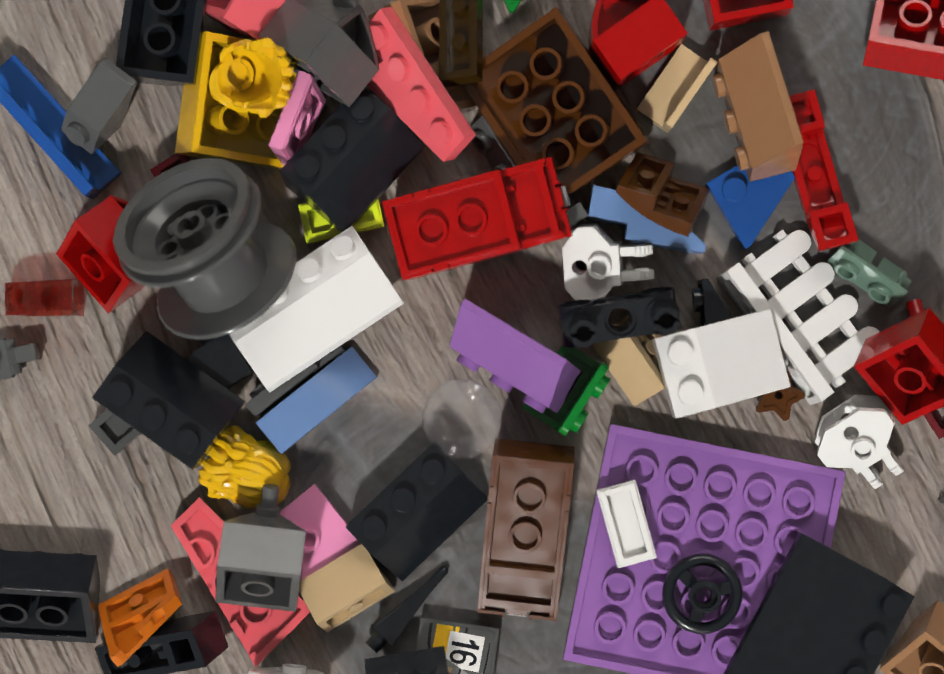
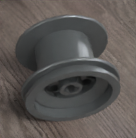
M219 158L192 160L161 173L132 197L119 216L114 229L113 243L122 269L136 283L147 287L160 288L157 295V310L160 320L169 331L186 339L202 340L217 338L233 333L252 323L279 299L288 286L296 265V249L288 233L276 224L258 221L262 197L257 184L239 166L227 160Z

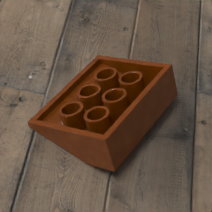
M557 7L484 57L483 81L463 84L516 165L553 157L557 176L563 186H566L568 196L650 142L562 10Z

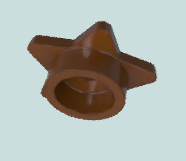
M787 370L788 378H789L790 385H791L790 374H789V371ZM792 386L761 395L755 409L756 412L774 411L783 421L789 420L791 405L805 398L804 392ZM778 391L782 393L780 399L775 398V393Z

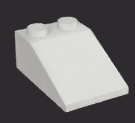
M770 309L652 339L673 418L699 413L791 387Z

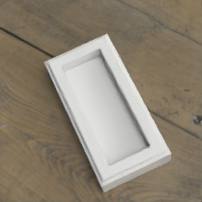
M633 479L597 489L596 493L617 568L657 558L636 480Z

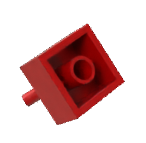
M597 0L590 23L588 50L614 89L618 90L680 47L688 33L665 0Z
M112 195L74 221L56 253L108 314L144 288V285L136 283L126 275L115 252L113 243L114 229L119 216L128 202Z
M914 299L906 303L909 318L867 338L854 364V368L902 425L944 406V325L930 308L924 310L921 299Z

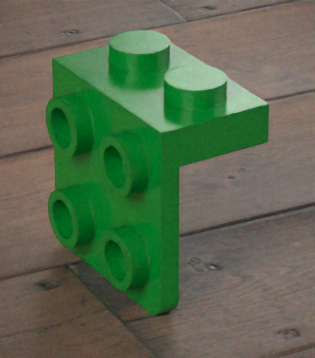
M562 344L556 354L582 372L581 376L558 413L546 407L542 414L526 403L522 409L566 436L569 430L575 433L579 430L589 412L583 409L591 396L598 399L611 378L605 375L609 366L603 362L595 361L575 347H564Z

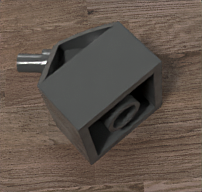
M286 0L258 35L261 39L270 38L277 46L284 47L287 52L286 56L291 59L290 66L294 67L296 74L298 70L312 74L323 93L348 107L352 105L379 70L370 26L364 9L358 4V0Z
M264 484L261 503L256 505V512L224 521L217 561L216 603L296 612L306 531L280 515L281 508L277 505L279 486Z

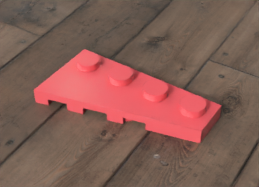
M392 7L380 8L369 22L377 53L379 70L367 86L443 162L454 160L476 134Z
M199 497L171 527L216 601L217 561L224 521ZM299 595L296 612L218 603L255 667L310 613L306 603Z

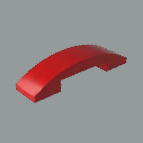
M815 89L790 95L789 98L804 143L795 171H792L795 176L794 184L818 251H823L858 242L859 239L848 202L844 203L825 138L824 129L826 126Z

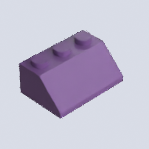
M464 299L460 305L449 345L450 348L460 353L456 361L476 373L480 366L492 373L489 381L510 393L514 386L526 394L522 401L542 414L546 407L558 413L582 372L568 360L467 299Z

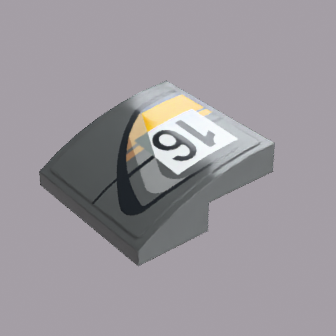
M420 618L416 651L444 646L448 674H494L499 628Z

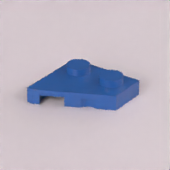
M735 166L706 183L705 186L709 188V193L742 249L745 250L752 245L795 179V176L791 171L749 182L746 170L740 171L738 166Z

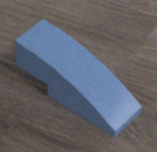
M597 185L592 186L587 210L588 217L586 219L625 226L622 242L652 244L653 247L698 255L705 252L706 244L692 231L689 237L666 229L637 212L616 193V190Z
M351 347L269 411L256 424L276 449L283 454L369 385L377 376L357 351Z

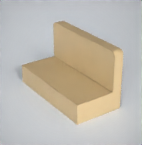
M681 44L637 107L636 112L668 133L717 64V61L710 58L707 62Z
M629 315L624 317L622 320H620L613 326L623 325L627 321ZM660 334L641 335L592 344L604 364L609 366L608 370L634 406L665 389L652 339L661 337Z
M362 544L300 580L299 592L316 624L326 632L331 631L395 592L389 579L380 571L374 558Z

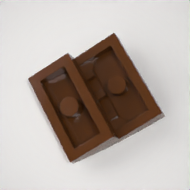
M637 152L620 180L616 193L649 220L673 232L689 237L706 203L709 188L673 178L672 174L675 163Z

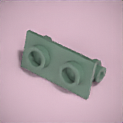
M861 240L837 247L838 250L825 262L832 266L838 276L853 282L866 291L871 299L889 308L908 293L906 289L912 281L906 277L908 273L905 270H902L885 257L880 260L877 267L871 264L877 252Z

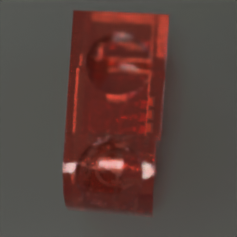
M63 279L4 284L5 316H84L83 284L79 280Z

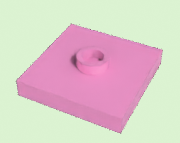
M298 70L294 80L293 89L290 91L291 97L290 100H287L288 105L283 108L269 143V147L283 166L312 136L326 101L312 74Z
M313 484L280 511V515L306 531L300 580L361 544L346 528L348 523L316 484Z

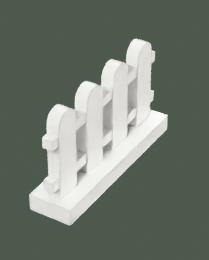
M781 230L773 236L777 242L774 246L757 258L751 252L741 259L745 264L744 268L739 262L728 268L717 278L744 315L766 309L771 310L786 369L789 371L793 383L800 391L805 393V399L812 405L824 401L834 393L829 385L830 383L835 388H838L846 382L841 375L854 366L865 340L879 333V331L871 326L857 331L849 320L858 310L856 299L848 294L834 299L828 292L826 286L833 281L835 276L834 269L830 264L820 262L812 267L809 266L802 254L807 252L811 246L810 236L802 230H796L789 235L784 230ZM792 263L800 276L779 291L771 277ZM759 286H761V288L764 290V292H765V293L767 294V296L769 297L768 300L765 298V296H764V295L762 294V292L759 290V288H758ZM816 295L824 307L802 322L794 310ZM783 318L786 320V322H787V323L789 324V326L791 327V329H792L791 332L789 331V329L786 327V325H785L784 322L782 321ZM839 327L847 340L826 355L818 342ZM807 350H808V352L810 353V355L813 357V359L816 361L815 364L811 361V359H810V358L808 357V355L805 353Z

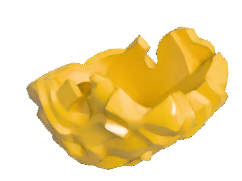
M262 38L257 41L243 39L229 44L221 50L220 63L214 67L210 75L209 89L211 96L229 109L242 113L259 114L260 118H267L274 109L283 108L288 105L287 100H290V91L293 89V83L289 80L294 73V67L290 66L291 59L286 56L287 52L284 47L277 46L270 38Z
M236 425L228 427L208 453V456L211 458L204 459L201 463L203 468L198 471V482L208 488V497L230 499L233 503L242 505L245 509L255 508L257 504L261 503L264 484L279 486L277 504L283 501L289 492L290 479L288 473L291 469V464L285 453L281 454L272 442L268 440L256 441L252 435L247 434Z

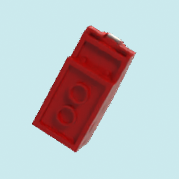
M553 157L539 159L503 170L498 169L382 201L402 281L422 278L573 236L568 217V211H570L568 207L570 206L566 186H563L557 176Z

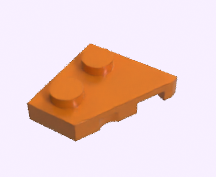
M168 568L97 605L109 656L117 667L123 665L182 605L175 577Z

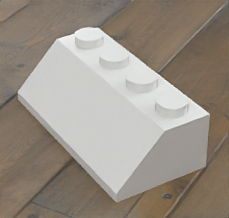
M351 226L296 262L293 276L275 304L249 325L230 333V336L270 393L404 304V302L359 234Z

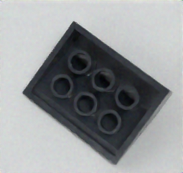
M798 533L723 674H874L915 596L803 533Z

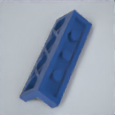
M12 55L0 66V103L84 196L94 200L123 174L100 148L93 154H90L83 147L73 144L60 131L67 111L16 55Z

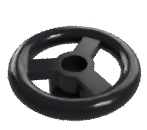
M694 554L681 559L670 569L663 583L662 599L668 616L677 626L691 633L709 634L723 629L736 617L742 603V585L736 571L725 560L714 555ZM696 566H709L721 572L727 581L715 584L707 579L697 580L688 569ZM678 579L689 589L688 600L692 606L689 618L680 612L675 602L674 590ZM708 588L710 591L709 598L703 602L698 601L696 598L698 590ZM730 594L729 604L723 614L712 621L702 622L704 613L716 610L721 603L722 595Z

